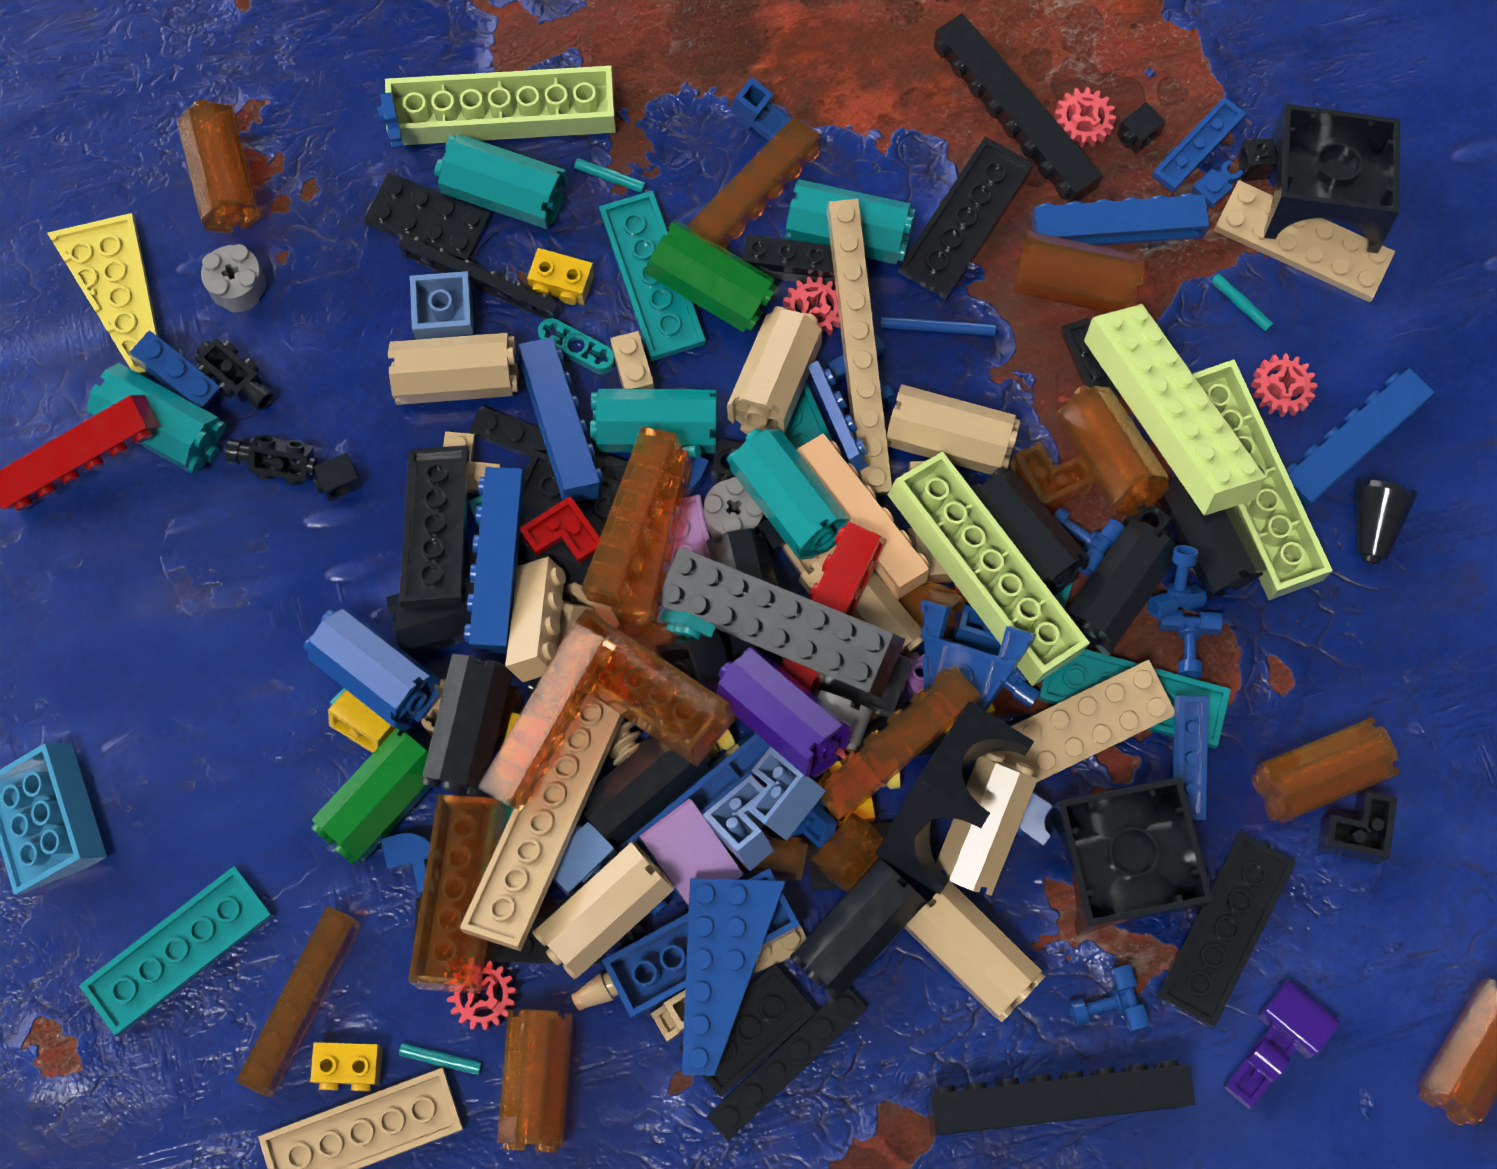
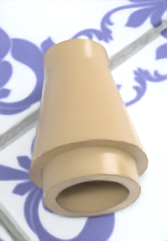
M602 972L598 973L582 988L571 994L572 1000L579 1011L614 1001L615 996L619 995L608 972L604 974Z

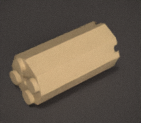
M777 306L773 309L772 313L765 316L727 404L728 420L733 424L736 420L741 423L740 430L748 435L757 428L761 431L781 429L785 433L810 373L808 365L814 363L822 344V330L817 325V318L812 314L800 313Z
M508 333L390 342L388 359L394 358V362L389 366V378L392 396L395 399L396 405L513 396L514 392H518L519 367L518 363H515V336H508Z
M901 384L896 399L897 404L893 409L886 435L888 447L932 458L943 451L952 464L990 475L1000 467L1008 468L1011 451L1014 447L1020 420L1015 419L1016 415Z
M837 545L811 565L814 569L811 573L808 574L805 570L800 575L798 581L809 594L814 584L820 582L824 574L822 571L823 563L829 554H833ZM873 571L852 617L905 638L906 640L899 655L903 653L906 657L914 652L924 641L921 637L922 629Z
M997 752L988 753L977 758L966 786L972 797L990 812L989 817L981 829L971 823L953 819L936 862L939 871L940 869L945 871V877L950 882L975 892H980L981 887L987 888L986 894L992 896L1038 780V776L1033 774L1034 767L1017 761L1016 766L1004 762L1006 756Z
M633 840L532 931L533 935L542 945L549 947L545 951L548 957L557 966L563 962V968L574 980L596 962L675 888L664 872L658 866H655L647 853Z
M950 881L946 884L941 894L936 893L905 927L1001 1023L1046 977L1041 973L1042 970Z

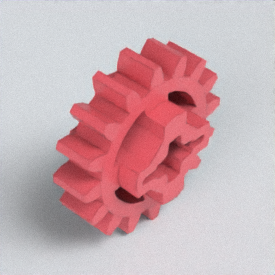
M1086 87L1084 93H1080L1079 89L1075 88L1073 96L1065 93L1063 101H1058L1057 110H1055L1054 119L1057 120V123L1074 142H1079L1080 148L1084 147L1085 142H1089L1091 147H1095L1097 140L1101 143L1105 142L1106 136L1111 135L1116 116L1113 115L1115 107L1107 106L1109 97L1099 98V90L1094 95L1090 94L1088 87ZM1067 111L1069 112V117L1071 118L1070 121H1068L1067 119ZM1100 114L1103 120L1102 125L1100 124L1101 119L1098 117Z
M807 277V282L804 285L799 280L796 281V290L793 288L788 289V297L784 298L783 306L787 310L796 311V304L798 306L797 309L801 313L812 314L817 318V325L821 328L822 332L825 331L828 335H832V326L840 327L836 289L832 290L833 282L830 281L824 285L822 284V277H819L817 282H812L811 277ZM828 299L831 301L833 305V311L831 310V306L827 305Z
M1285 353L1281 360H1279L1275 354L1269 361L1263 360L1260 368H1257L1253 376L1256 379L1252 381L1251 387L1257 388V390L1254 392L1253 398L1261 397L1262 401L1259 407L1268 405L1270 407L1269 414L1279 410L1280 417H1284L1287 411L1292 416H1295L1299 409L1304 411L1309 405L1308 402L1311 403L1315 395L1312 392L1317 388V384L1311 381L1315 377V373L1306 372L1309 366L1308 363L1302 366L1298 364L1300 357L1296 356L1293 361H1290L1288 354ZM1277 370V374H1271L1267 377L1270 372ZM1298 394H1301L1298 399L1291 401L1292 396L1297 397Z
M479 960L475 962V969H471L465 964L463 966L465 971L463 976L458 973L453 975L458 983L456 985H448V988L454 992V996L448 997L447 1002L456 1004L450 1011L451 1014L458 1015L461 1013L459 1023L464 1025L470 1020V1029L475 1030L478 1024L481 1023L483 1030L487 1031L489 1030V1022L492 1021L499 1027L501 1025L499 1019L501 1015L507 1018L511 1016L506 1010L507 1006H516V1002L510 999V995L517 993V989L508 987L513 978L511 976L502 977L505 972L502 966L494 971V963L492 961L487 963L486 968H483ZM477 975H489L484 981L473 982L471 978ZM499 984H501L503 990L502 1002H499L496 996V989L499 987ZM463 988L467 991L468 995L465 1007L462 1004L461 998ZM488 988L486 994L489 996L486 1002L480 1000L476 1003L478 1000V996L475 994L478 989L485 991ZM491 1009L493 1011L488 1016H475L480 1010Z

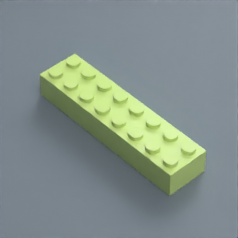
M611 66L385 79V93L391 92L403 145L446 143L450 135L457 137L459 134L483 141L616 133Z
M1143 304L1093 317L1084 342L1202 514L1205 516L1255 500L1266 479L1265 475Z
M1235 360L1194 373L1195 379L1266 477L1255 500L1237 505L1235 508L1268 569L1259 578L1268 600L1323 581L1333 570Z
M943 451L894 481L887 495L1000 645L1002 644L1006 626H1012L1036 634L1034 641L1017 665L1031 686L1039 683L1082 653L1090 642Z

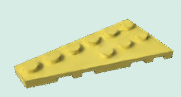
M130 213L48 232L47 234L130 369L144 377L149 376L150 374L135 363L130 356V351L149 330L158 336L133 214Z

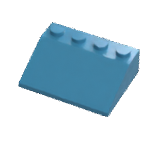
M44 743L0 769V849L14 895L23 894L75 874L107 858L72 744Z

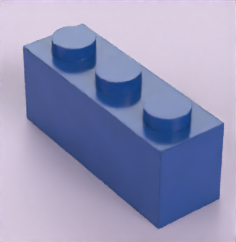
M150 330L130 351L131 359L170 391L204 410L220 394L219 385Z

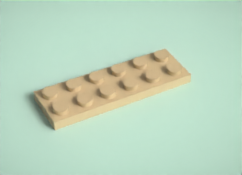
M1238 180L1213 231L1363 300L1372 301L1395 253L1394 250L1382 245L1379 253L1367 252V238L1323 218L1296 222L1283 229L1276 239L1264 238V228L1270 213L1273 195Z
M1147 660L1011 726L1034 741L1026 756L1011 751H997V753L1006 756L1004 762L1014 766L1019 761L1034 767L1033 774L1038 776L1037 782L1173 717L1174 708L1150 661Z
M440 1068L258 1136L268 1169H362L460 1132L464 1128L445 1070Z

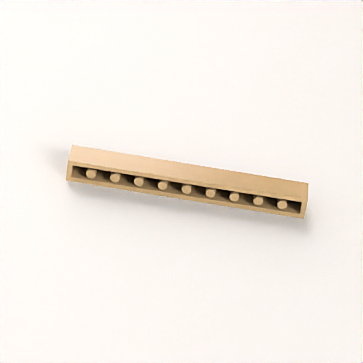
M858 199L830 201L827 207V218L850 415L858 429L853 432L855 438H861L868 451V454L864 455L868 467L858 471V478L864 486H870L875 496H884L889 493L892 481Z

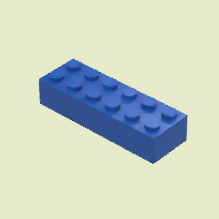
M770 868L749 879L777 881ZM784 893L780 896L762 949L802 928ZM689 913L601 960L631 1018L637 1019L685 990Z

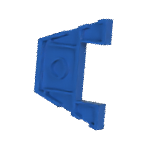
M927 599L922 600L921 611H923L924 619L922 638L924 639L925 657H923L924 696L960 709H964L968 701L987 711L1034 641L1036 634L1012 626H1006L999 655L996 656L944 639L943 636L951 607Z

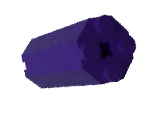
M754 646L749 647L733 663L728 662L720 669L719 677L721 680L718 683L716 699L804 776L809 777L811 775L814 778L820 776L838 760L839 757L835 754L838 748L841 747L845 750L849 745L853 727L769 656L757 650Z

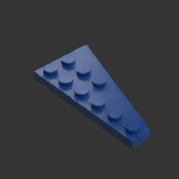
M690 878L682 1075L716 1076L786 881Z

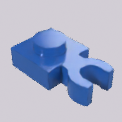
M391 92L380 94L382 106L377 107L380 123H386L392 149L403 147L400 125Z
M1231 160L1223 163L1220 173L1212 168L1191 189L1195 195H1205L1206 205L1210 209L1232 191L1233 186L1231 184L1238 182L1243 173L1241 169L1236 174L1228 172L1232 164Z

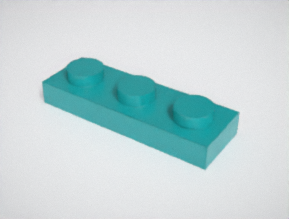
M664 609L659 621L667 624L665 628L667 631L680 637L683 635L699 640L700 636L711 638L716 628L715 625L688 612Z

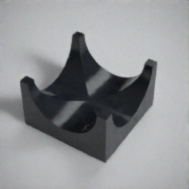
M1285 104L1272 136L1276 157H1278L1277 175L1272 205L1264 228V238L1276 239L1283 229L1302 220L1333 218L1349 222L1360 228L1368 239L1367 252L1379 253L1399 214L1400 119Z
M968 701L916 780L875 854L940 895L949 879L939 871L931 854V820L937 818L959 819L981 829L990 812L983 808L966 787L968 779L965 773V766L983 755L997 751H1011L1026 756L1034 741Z
M1181 777L1058 801L1048 814L1050 826L1055 827L1061 838L1071 871L1076 900V920L1074 925L1077 936L1135 919L1174 912H1185V914L1197 912L1213 902Z

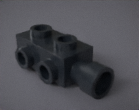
M215 338L212 342H203L198 347V355L195 357L199 364L197 369L210 379L216 380L219 383L220 391L228 398L234 396L241 403L248 397L249 403L258 411L265 409L271 403L274 393L265 385H260L262 381L257 373L259 368L249 358H246L244 361L237 356L239 351L228 340L222 343ZM221 363V369H217V365Z
M271 435L256 436L250 445H245L240 440L229 439L225 449L226 462L240 464V462L249 463L248 472L257 473L256 476L259 479L270 480L275 476L285 478V482L290 485H300L306 482L311 475L316 473L314 466L318 464L317 458L314 457V446L306 445L298 440H279Z

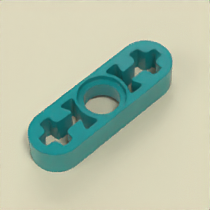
M549 318L540 323L538 327L540 340L547 339L546 330L552 331L553 328L556 329L557 335L564 339L561 346L560 338L555 335L550 336V338H553L555 347L561 348L564 357L597 374H606L613 369L615 364L614 354L608 346L557 319ZM574 340H580L585 346L582 351L574 353L568 349V345ZM590 347H593V355L600 358L603 354L606 355L607 363L602 361L600 364H597L596 358L589 354Z

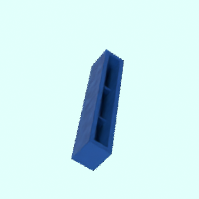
M1186 193L1179 197L1158 195L1151 199L1130 197L1123 201L1101 199L1094 203H1082L1080 201H1073L1066 205L1045 203L1034 207L1031 224L1035 250L1202 239L1209 228V219L1205 195Z
M553 338L518 344V362L562 501L571 496L575 503L599 498V486L603 485L602 472L600 468H595L593 463L595 461L592 443L587 444L585 436H587L586 424L584 419L579 420L577 414L579 412L578 399L576 395L571 396L569 390L571 388V379L569 372H564L562 368L564 359L561 348L555 347Z
M1408 368L1402 375L1398 372L1393 374L1384 383L1387 386L1385 390L1381 393L1375 390L1364 401L1367 405L1361 411L1357 407L1344 418L1346 422L1344 426L1340 429L1334 426L1323 437L1326 441L1320 447L1314 444L1303 454L1305 460L1297 465L1294 462L1286 469L1304 510L1421 408L1435 393L1414 371Z
M485 467V477L479 478L478 492L479 495H483L482 506H477L476 524H480L479 535H474L473 553H477L476 564H471L470 582L474 583V593L468 594L467 611L472 612L471 624L466 623L464 640L469 642L472 652L507 654L520 541L519 528L521 527L525 485L522 469Z
M751 731L709 766L710 769L629 837L627 842L630 843L633 840L647 853L651 861L654 860V857L639 838L641 834L688 799L693 801L703 816L707 810L749 775H755L751 770L771 746L754 731Z

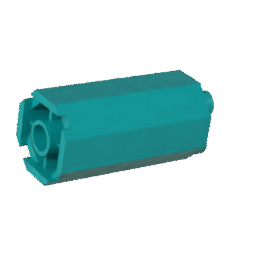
M461 134L457 137L454 135L448 137L445 146L446 153L443 159L438 160L434 170V175L439 177L438 188L442 194L545 229L549 227V224L555 222L564 200V195L560 194V187L566 188L568 181L565 169Z
M798 179L794 192L797 193L796 199L794 198L790 204L785 240L831 246L827 218L828 203L830 201L858 199L865 258L892 264L904 261L910 237L904 234L910 233L915 209L910 208L911 203Z
M120 363L106 369L100 376L105 381L101 386L95 384L91 389L86 409L92 415L91 417L129 395L146 396L161 427L151 432L153 436L150 439L138 443L142 447L191 474L198 472L207 462L213 463L220 453V448L218 447L220 438L224 434L227 425L210 412Z
M598 389V392L591 393L593 420L590 422V437L592 438L593 448H597L598 452L642 453L658 449L699 445L701 453H716V390Z
M757 428L752 430L746 436L745 443L727 457L730 470L799 560L812 559L819 555L816 552V549L823 546L827 550L835 544V538L839 529L842 526L845 527L846 523L850 522V518L781 429L761 431Z

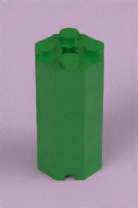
M673 220L668 227L670 230L667 236L664 234L659 241L643 273L740 331L744 332L745 329L751 331L763 312L758 307L760 304L766 307L777 288L773 284L775 279L678 220Z
M396 728L313 817L312 821L315 824L311 829L329 845L336 841L338 844L334 849L352 865L357 861L362 864L381 843V839L387 837L431 788V786L421 784L428 751L407 733H403L401 729Z

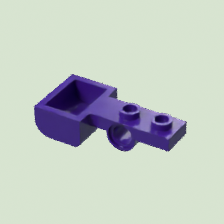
M1290 979L1282 983L1257 1016L1269 1028L1223 1087L1248 1109L1255 1105L1271 1082L1284 1071L1290 1061L1289 1058L1296 1050L1307 1059L1315 1056L1340 1023L1335 1016Z

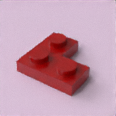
M571 496L519 528L521 535L536 556L563 540L579 564L605 548L603 541Z

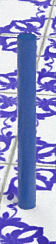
M881 316L880 328L995 336L996 324Z

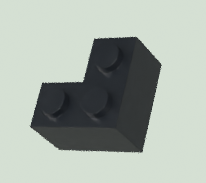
M1369 791L1364 792L1356 798L1353 819L1331 814L1322 820L1317 851L1376 864L1389 859L1398 798Z

